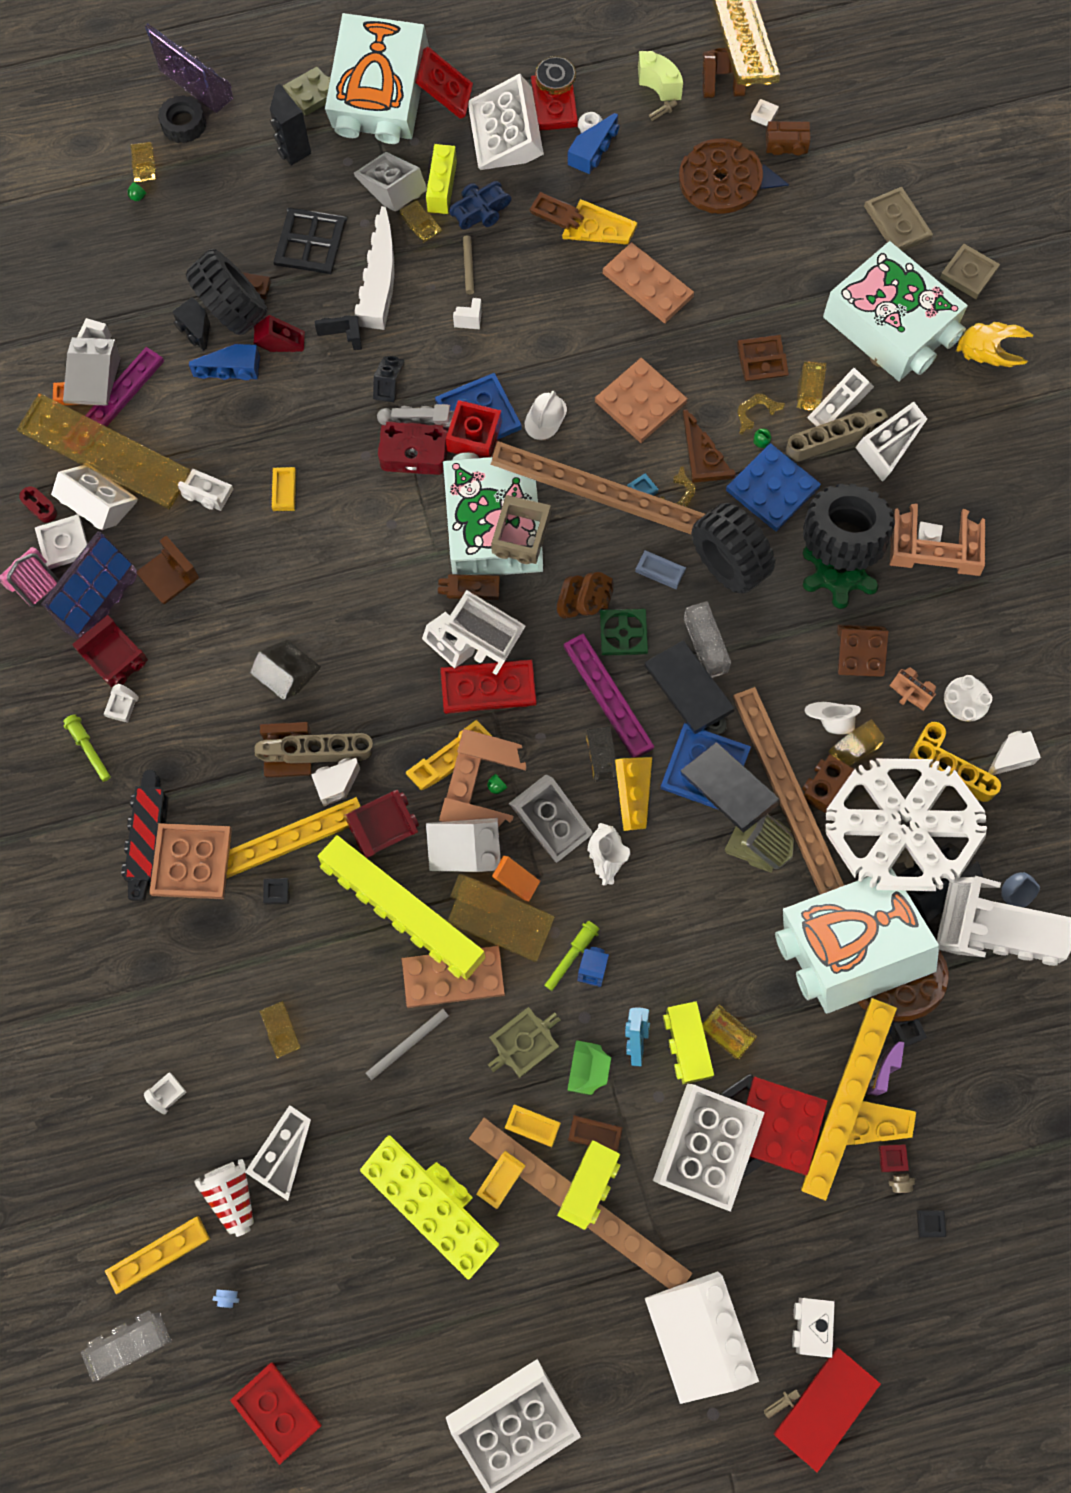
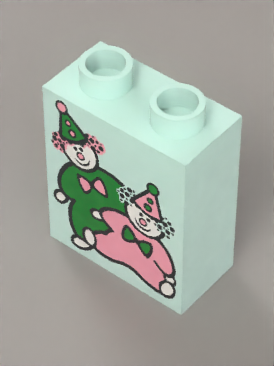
M889 241L830 292L823 317L873 360L876 358V363L897 381H900L912 370L918 375L926 371L937 356L934 350L942 344L947 349H950L957 343L966 330L960 324V321L968 305Z
M461 453L454 456L452 461H443L452 573L457 575L496 576L543 572L542 547L537 564H523L512 558L502 559L492 554L491 542L505 496L509 495L538 502L536 480L490 465L492 457L479 458L474 453ZM508 514L501 541L532 548L540 522Z

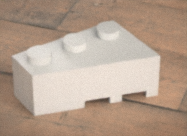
M912 402L863 437L855 447L882 482L892 472L927 418L918 406Z
M289 1105L245 1171V1173L287 1201L311 1119Z

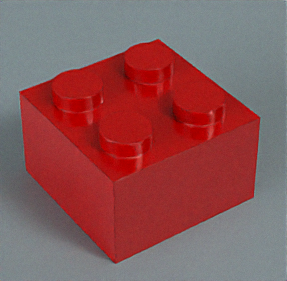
M458 400L446 436L447 452L455 454L474 453L479 458L491 457L502 424L501 410Z

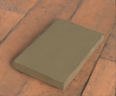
M902 187L865 202V209L887 243L889 241L892 242L901 251L932 239L933 233Z

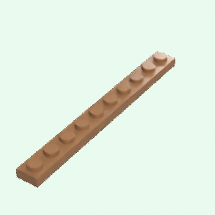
M499 441L495 446L490 465L691 534L694 523L706 515Z
M754 687L733 695L736 707L772 788L780 799V806L819 894L821 895L843 887V881L756 688Z
M483 1118L469 1139L496 1160H499L503 1152L506 1151L526 1166L519 1177L561 1208L572 1183L487 1119ZM598 1204L597 1208L601 1211L595 1224L590 1223L587 1226L588 1229L668 1289L688 1281L692 1272L601 1204Z

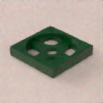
M646 609L600 610L601 655H643L648 653ZM618 617L619 626L605 629V625L610 618ZM628 617L637 618L641 623V628H631L628 625ZM621 629H626L628 631V635L622 637L619 634V631ZM642 637L638 645L629 649L631 638ZM606 638H616L619 641L620 649L609 644Z

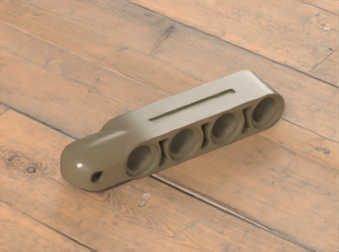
M879 408L865 413H853L796 433L789 438L785 455L793 462H799L853 443L882 425L889 417L884 409Z
M363 733L287 736L283 739L261 740L256 743L254 752L257 758L265 762H339L346 758H356L357 761H362L370 757L373 742L370 736ZM362 743L365 744L368 748L364 751L358 750L355 746L357 744ZM340 744L344 747V750L337 752L332 749V746ZM312 745H317L320 751L314 753L309 751L308 748ZM288 746H293L297 750L290 754L285 752L284 749Z

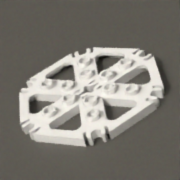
M876 759V763L873 760L870 761L871 770L869 771L865 770L862 765L859 766V773L855 769L827 808L826 820L834 821L832 824H826V835L854 878L858 873V881L860 882L866 876L871 877L870 887L873 888L877 884L876 890L936 891V887L943 889V882L940 880L942 878L948 879L953 884L955 876L958 881L986 838L987 826L977 825V823L986 822L985 810L957 772L954 770L950 775L951 767L949 766L945 771H939V761L933 763V759ZM917 769L922 773V776L906 799L903 798L887 774L889 770ZM863 785L880 810L847 809L844 806V802L855 786ZM946 786H953L967 804V808L964 811H930V809ZM901 818L905 822L910 821L909 827L904 824L901 825ZM844 835L880 836L865 858H857L843 838ZM931 837H968L969 842L956 860H948ZM905 847L924 873L922 876L894 877L890 875V869Z

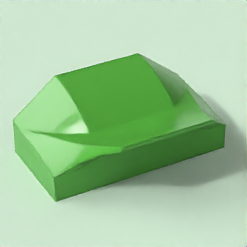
M576 1040L567 1091L592 1096L596 1089L607 1085L611 1057L602 1050L601 1045Z

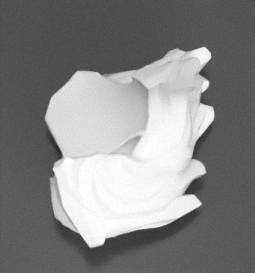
M600 823L598 829L590 838L587 851L590 852L589 857L593 859L595 873L600 875L599 878L603 879L602 885L614 884V876L622 864L628 861L630 849L622 844L621 837L613 826Z

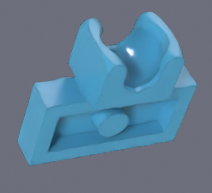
M630 1008L625 1036L630 1038V1040H627V1055H631L632 1066H642L644 1038L649 1037L650 1023H648L649 1009Z

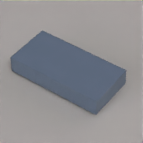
M645 550L635 572L677 589L686 571V567Z

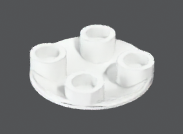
M966 675L953 680L947 686L944 702L948 711L955 718L971 722L982 718L988 712L992 702V695L981 681L975 679L972 675Z

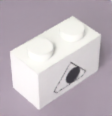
M444 612L426 625L422 639L452 667L456 668L473 655L475 648L466 643L463 650H457L454 645L458 638L449 632L445 633L441 641L437 640L443 625L450 617L449 614ZM456 620L453 621L455 624L462 627L460 624H458Z
M799 1298V1303L794 1304V1319L798 1320L797 1331H793L792 1346L796 1347V1353L832 1358L834 1301Z

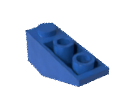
M612 114L576 137L568 150L569 166L590 174L593 168L599 165L602 153L608 150L611 138L615 137L619 131L618 114Z
M234 344L189 361V367L193 377L201 379L207 377L223 380L229 378L241 380L258 379L260 354L257 345Z

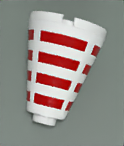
M243 1159L238 1160V1166L231 1162L205 1174L203 1182H201L200 1177L194 1181L196 1187L228 1233H235L236 1237L251 1230L249 1226L254 1223Z

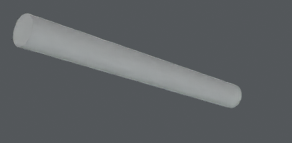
M441 1009L366 1072L367 1076L373 1080L449 1015L444 1009Z

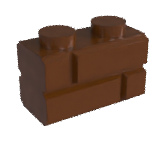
M768 121L765 135L766 153H772L773 155L793 153L797 156L808 154L810 122Z

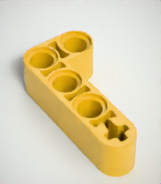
M929 723L920 734L909 758L923 759L918 755V751L924 752L927 755V759H933V763L939 761L951 767L950 775L954 770L961 779V773L967 774L970 781L962 780L977 800L983 802L992 800L1001 789L999 779L939 748L945 738L946 730L941 723ZM928 732L935 733L937 739L929 737ZM939 765L938 770H939V771H945V770L942 769V768L940 767V765Z

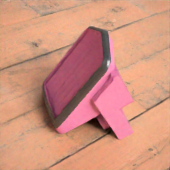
M33 547L16 559L0 575V581L3 586L11 592L16 591L31 607H36L60 585L59 579L45 564L47 562L45 558Z

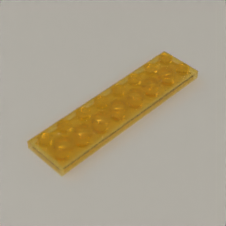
M712 0L737 84L747 86L757 83L766 85L778 83L780 72L756 0Z
M41 393L37 395L17 428V431L26 437L169 510L180 493L178 483L180 481L185 483L191 472L190 469Z

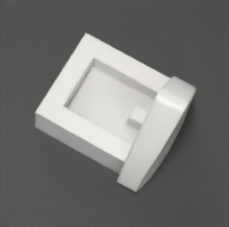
M122 684L114 685L104 715L107 718L128 723L135 702H138L139 697Z
M168 1073L151 1089L149 1088L145 1091L144 1097L147 1103L155 1110L166 1114L168 1112L167 1109L181 1098L186 1091L171 1073Z

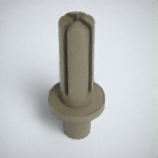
M675 99L671 102L665 101L662 107L649 114L650 120L653 121L666 112L671 113L672 108L677 105V101Z
M794 1390L788 1395L786 1392H783L784 1397L764 1410L765 1416L769 1419L789 1405L794 1407L792 1402L801 1397L798 1391Z

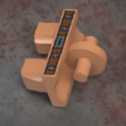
M911 667L905 671L901 669L890 684V687L903 696L899 703L904 705L908 700L924 711L936 695L934 693L936 686L930 681H926L924 684L916 679L918 677L917 672Z

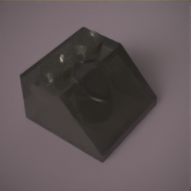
M285 640L259 651L250 673L259 682L270 688L278 697L285 700L298 694L320 670L321 666L291 642Z

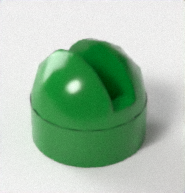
M132 182L127 191L129 198L134 201H140L146 195L145 190Z
M764 428L756 431L753 438L754 444L759 448H766L772 438L770 431Z
M496 773L490 777L487 783L488 789L493 794H499L508 788Z

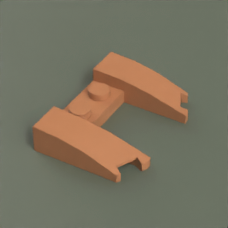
M911 504V512L902 515L899 514L898 508L895 509L893 517L895 527L891 537L890 566L912 568L914 563L958 568V574L981 575L985 567V519L982 518L981 522L976 524L967 519L970 511L963 509L961 512L959 544L917 539L918 504Z
M463 729L454 771L439 821L498 818V827L505 820L511 823L514 818L512 815L471 805L470 803L482 760L526 771V763H520L517 750L522 749V745Z

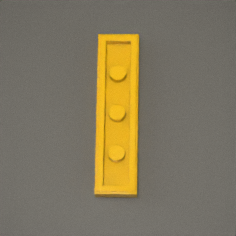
M197 1216L105 1270L106 1275L115 1293L119 1294L209 1241L210 1237L200 1217Z

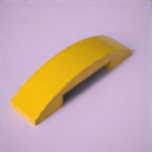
M477 720L464 728L492 736ZM463 730L459 732L456 739L429 759L421 760L406 771V775L420 790L434 785L454 771L458 755L457 750Z

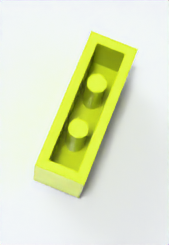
M434 145L426 193L427 210L430 213H449L457 164L455 146Z
M697 1001L667 1007L663 1020L666 1030L670 1029L672 1039H669L671 1054H676L678 1064H674L677 1079H682V1083L687 1084L713 1078L714 1072Z
M592 1140L557 1216L584 1230L590 1223L595 1224L601 1211L597 1208L599 1201H605L611 1188L607 1183L610 1177L615 1178L620 1168V1164L617 1163L620 1154Z

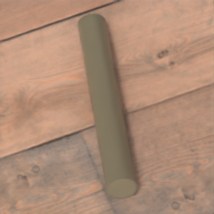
M467 235L463 237L466 294L471 295L474 293L471 236Z

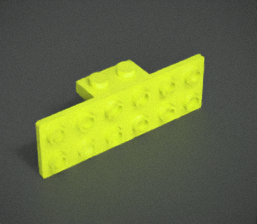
M391 1136L384 1139L360 1169L361 1173L467 1279H470L499 1246V1243L464 1209L473 1199L467 1189L459 1184L449 1174L448 1170L437 1162L425 1171Z

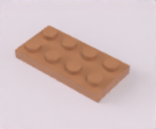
M632 242L603 268V274L664 323L670 320L694 297V291Z
M499 946L481 948L485 952V959L467 980L462 976L459 978L455 977L448 970L449 966L443 961L441 963L436 962L430 955L402 958L407 1008L505 996Z

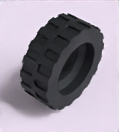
M177 95L167 99L162 104V107L159 108L158 119L164 135L169 140H173L176 143H187L194 141L196 138L198 139L204 133V128H206L205 115L201 104L196 99H193V97ZM178 114H191L192 120L188 124L178 126L172 122V119Z

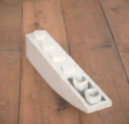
M381 206L380 215H376L375 219L376 232L372 233L371 245L373 246L372 250H368L367 263L369 264L368 268H364V286H360L359 289L360 304H356L355 315L358 317L360 327L385 330L393 294L394 251L386 207Z

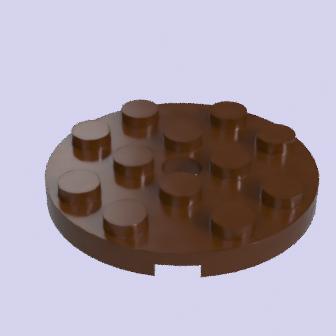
M723 138L707 140L693 147V151L687 156L685 155L680 165L679 184L683 195L695 207L712 214L736 212L746 207L756 198L762 185L763 169L753 150L750 152L743 147V143ZM721 173L726 177L721 180L716 175Z
M939 951L936 972L857 1003L866 1011L871 998L896 1007L897 1009L892 1021H910L921 1018L937 1008L944 999L949 979L946 960Z

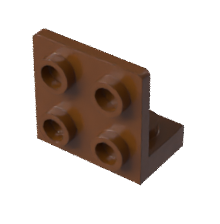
M167 536L159 540L163 547L161 553L136 572L162 604H166L199 579L193 565Z
M838 625L837 634L840 636L838 674L883 677L885 675L889 631L884 626Z
M308 722L260 724V734L263 740L311 735ZM288 746L284 750L291 754L297 749L293 746ZM264 761V776L266 778L309 776L312 773L311 763Z

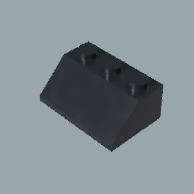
M279 83L275 87L270 106L272 117L270 123L275 130L274 139L279 146L277 148L278 154L292 166L312 153L303 112Z
M950 842L939 848L948 860H956L962 850ZM974 858L971 859L960 876L984 878L979 862ZM916 863L897 877H920L924 873ZM946 878L940 879L943 882V889L936 887V891L906 890L921 917L926 922L943 912L949 886V880Z

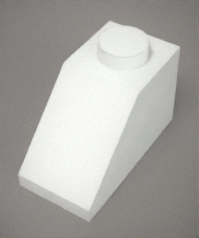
M1016 731L1009 734L1008 738L1001 745L988 773L996 775L1034 765L1041 757L1031 731L1026 733Z

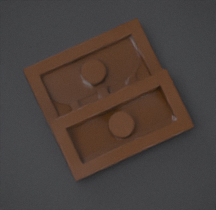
M781 335L738 340L737 346L745 382L789 375L786 353H783Z

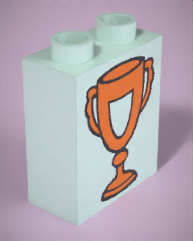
M342 14L325 106L331 126L335 128L337 134L347 138H357L360 132L375 134L376 139L388 144H396L400 138L412 139L421 87L415 81L423 49L429 47L424 24Z
M891 868L889 871L890 875L897 877ZM866 877L862 882H853L783 909L784 929L775 932L776 941L785 960L797 958L802 970L796 972L799 987L807 1000L817 997L827 1014L937 971L939 944L906 890H876L877 884L871 888L870 881L872 878Z

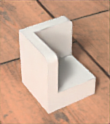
M473 298L471 308H456V312L453 313L454 327L480 329L482 315L481 299Z
M86 318L77 338L110 339L111 334L106 324Z

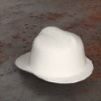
M552 391L551 393L539 395L526 416L525 430L534 439L546 440L554 436L566 415V404L556 395V392Z
M816 702L809 704L805 708V713L808 716L821 719L825 729L834 734H852L855 731V716L861 711V708L856 705H843L831 702Z

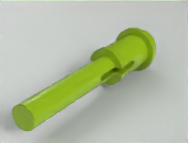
M75 714L68 716L63 721L64 728L69 730L75 743L78 746L81 745L103 782L109 780L111 776L90 744V736L83 728L81 718Z
M587 921L586 924H582L583 928L573 942H571V949L544 985L549 990L553 991L580 952L584 953V950L594 936L599 935L597 933L599 928L592 922Z

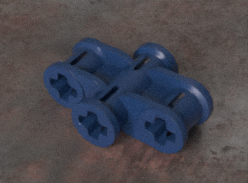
M499 181L491 182L480 190L477 184L471 183L463 189L461 194L463 199L454 203L449 213L458 220L459 226L463 230L470 228L481 220L485 227H490L498 221L500 216L498 211L510 204L511 196L503 191Z

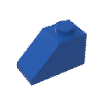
M591 947L590 950L585 949L578 972V981L601 987L609 954H605V950L597 947Z

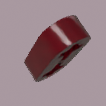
M31 486L22 489L19 495L21 502L40 521L49 523L57 517V510L52 502L38 489ZM31 495L32 497H35L37 501L34 503L31 499H28L27 497ZM43 506L50 512L48 514L43 513L40 508Z

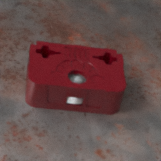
M386 422V425L381 426L378 448L381 469L387 472L442 474L444 472L443 461L447 459V430L443 429L442 425Z

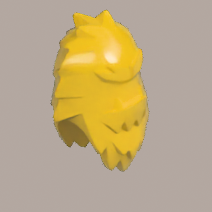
M993 322L990 325L976 323L967 329L958 340L956 351H962L967 360L973 359L980 363L985 362L998 367H1013L1026 364L1028 361L1022 357L1007 353L1001 348L1000 341L1007 337H1033V334L1018 325H1007L999 322Z

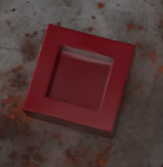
M906 1145L878 1146L881 1172L909 1171Z

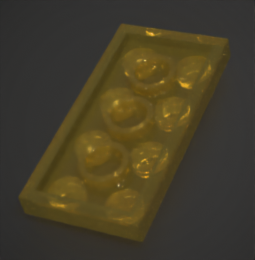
M465 878L447 922L453 927L536 962L555 916L469 878Z

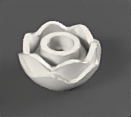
M595 112L583 114L578 121L580 132L583 133L602 121V118Z

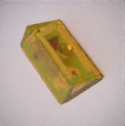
M718 1005L702 1024L704 1032L737 1060L757 1038L755 1034L721 1005Z

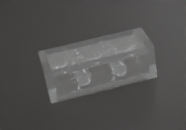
M708 601L687 607L685 609L684 621L700 663L711 677L728 673L731 660Z
M150 1310L135 1317L136 1323L128 1327L124 1323L112 1329V1335L103 1340L102 1336L87 1343L88 1348L80 1353L92 1382L99 1381L172 1342L160 1312L151 1314Z

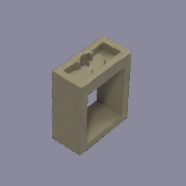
M506 495L491 542L492 554L502 559H516L523 564H537L551 517V505ZM508 514L540 522L532 548L501 541Z

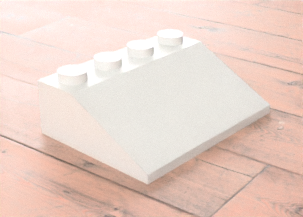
M521 74L469 100L468 107L477 163L480 170L524 164L544 155L532 87Z
M993 901L991 902L994 906L990 911L976 908L973 923L986 926L988 933L985 936L971 933L968 943L969 948L975 950L992 949L993 953L998 955L1016 954L1022 960L1040 959L1043 964L1052 966L1066 960L1071 952V917Z
M687 1083L653 1181L731 1212L765 1112Z
M718 1271L645 1298L680 1404L736 1391L759 1382L725 1281Z
M538 1359L446 1417L451 1435L487 1493L497 1492L581 1438Z

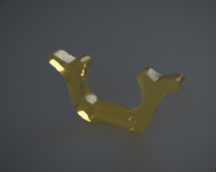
M755 394L739 405L737 411L741 422L739 433L743 434L746 429L753 428L754 422L745 415L746 411L753 406L764 404L769 409L770 415H774L775 411L783 409L785 404L774 402L764 394Z
M680 467L679 474L674 476L673 482L684 485L687 490L676 504L686 507L695 495V485L686 477L684 467Z

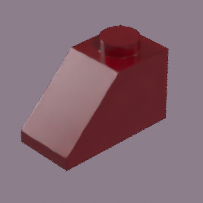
M268 315L254 326L253 344L270 352H302L304 350L305 331L271 315Z

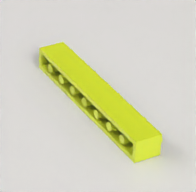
M338 835L318 855L321 863L320 868L326 874L331 876L333 873L339 878L337 881L347 890L351 888L356 892V897L361 902L372 904L375 907L373 910L381 918L385 919L388 917L392 920V925L402 934L407 932L412 936L410 940L416 946L427 948L430 951L429 955L436 962L441 963L443 961L449 966L448 970L455 977L459 978L462 976L467 980L484 961V950Z

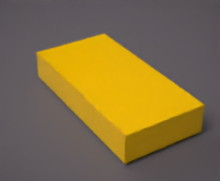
M295 467L273 468L272 510L295 511Z
M514 1104L505 1129L552 1148L561 1123Z
M504 1151L476 1195L495 1209H498L526 1165Z

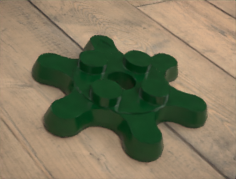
M807 546L803 549V557L811 561L816 568L813 575L807 576L803 580V588L808 592H815L820 588L829 589L833 595L832 603L834 607L838 609L846 608L849 604V593L852 590L859 589L868 595L875 594L878 591L877 581L868 576L865 569L859 570L855 568L854 571L840 573L834 569L835 566L823 564L820 558L817 560L812 555L813 551H809Z

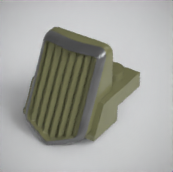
M767 814L744 833L736 826L725 848V852L748 861L751 866L772 873L773 868L779 869L793 858L794 838L791 830Z

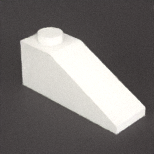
M853 368L807 418L815 426L842 418L874 386Z

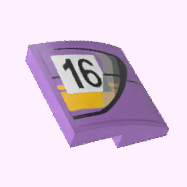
M897 1042L882 1055L872 1074L867 1092L868 1095L879 1096L887 1092L889 1074L901 1068L904 1042Z

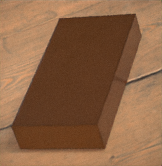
M574 1115L568 1141L589 1146L593 1140L618 1152L623 1127Z

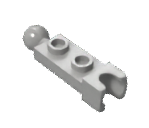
M435 404L434 408L430 406H422L421 408L401 406L400 408H392V410L382 408L378 411L377 419L382 425H386V422L396 421L397 423L442 425L443 429H449L454 411H450L451 406L448 404Z

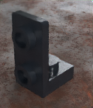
M357 315L323 318L314 321L318 336L346 333L347 341L352 342L353 350H362Z
M396 356L383 357L374 374V400L395 402L397 378L404 366V359H398Z

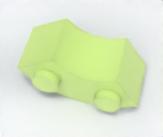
M639 51V85L654 89L659 94L661 101L681 100L683 80L678 68L669 59L653 51Z

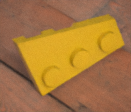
M580 199L576 208L580 211L579 214L584 217V220L582 222L574 220L580 224L579 228L570 227L569 230L565 229L562 237L569 240L629 244L637 228V222Z
M652 757L616 759L624 831L646 829Z
M862 1101L847 1145L912 1138L916 1112Z

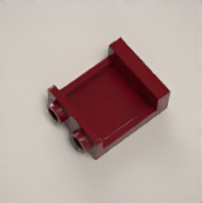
M108 615L72 644L77 652L111 688L117 684L123 685L133 672L142 669L145 662L148 661L143 651L138 649Z
M398 789L343 815L362 855L366 858L418 833L417 827H419V823L414 814H409L406 808L409 805L408 800L403 792L399 793Z

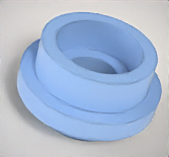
M217 1289L216 1296H213V1301H218V1307L233 1308V1303H239V1298H237L238 1291Z

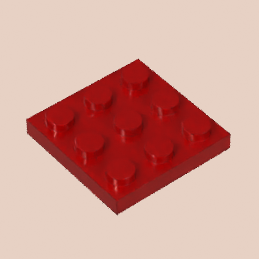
M754 1077L746 1105L765 1113L750 1157L805 1176L808 1175L827 1100Z

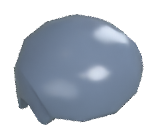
M1019 872L1006 879L1001 888V896L1008 905L1024 908L1035 899L1040 886L1031 875Z

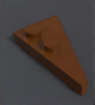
M683 410L692 483L735 479V471L729 468L724 461V456L715 448V444L710 437L697 425L695 417L688 410Z

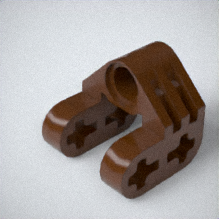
M716 48L703 52V98H714L715 74L733 73V96H745L747 61L744 51Z
M601 572L588 573L584 578L579 575L567 577L563 582L557 602V613L560 617L566 619L576 617L578 613L588 616L596 614L599 609H608L614 590L613 578Z

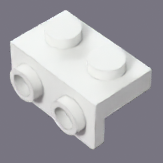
M192 469L185 483L181 481L178 483L181 495L189 501L196 500L208 509L215 508L220 511L233 491L232 485L195 469Z

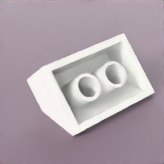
M89 464L58 472L51 494L62 504L67 505L79 516L84 517L101 530L116 526L138 500V498Z

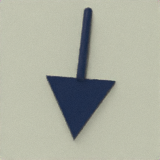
M763 164L761 189L789 186L787 182Z

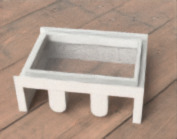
M466 590L443 625L437 640L441 641L445 633L449 632L458 638L454 645L457 650H463L467 643L478 650L474 657L477 662H483L486 655L497 661L498 664L492 672L497 675L524 630L525 625Z
M978 876L960 877L958 881L954 877V883L951 884L949 882L937 937L939 950L957 955L985 957L986 952L968 948L971 933L985 936L988 933L986 926L973 923L976 908L990 911L994 906L991 901L978 898L980 888H1000L1001 883Z

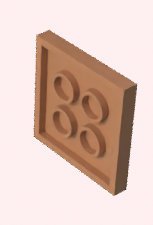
M640 358L595 397V402L635 439L642 443L687 403L688 398L644 359Z
M158 823L150 895L224 899L232 828L230 826Z

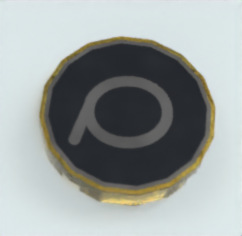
M559 56L548 57L537 65L535 71L536 83L541 90L544 91L545 89L550 94H562L570 90L572 84L575 83V67L566 58Z

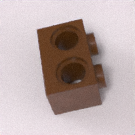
M829 755L826 761L820 760L814 770L817 772V775L814 779L809 778L802 788L805 791L804 797L806 801L825 814L833 799L854 771L853 768L832 755ZM826 770H834L837 773V777H830ZM814 789H822L825 792V796H818Z

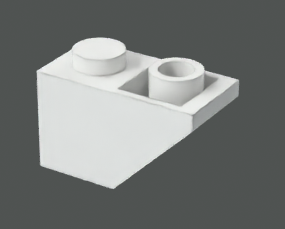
M356 758L343 759L338 762V765L330 768L325 766L316 770V773L311 774L323 806L347 797L360 770Z

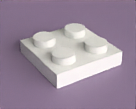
M78 514L35 527L41 553L47 561L45 564L49 569L91 556L82 521Z

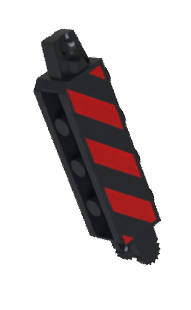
M147 769L143 773L141 786H135V794H132L130 799V805L133 810L132 816H129L127 827L130 831L129 839L125 841L124 846L127 857L126 863L122 864L121 869L122 877L128 882V899L130 901L141 902L146 899L149 885H151L158 823L166 824L169 798L160 789L161 779L151 769Z

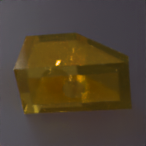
M804 362L797 388V408L813 410L821 403L826 363Z
M871 719L849 733L828 752L833 757L850 766L879 748L885 737Z

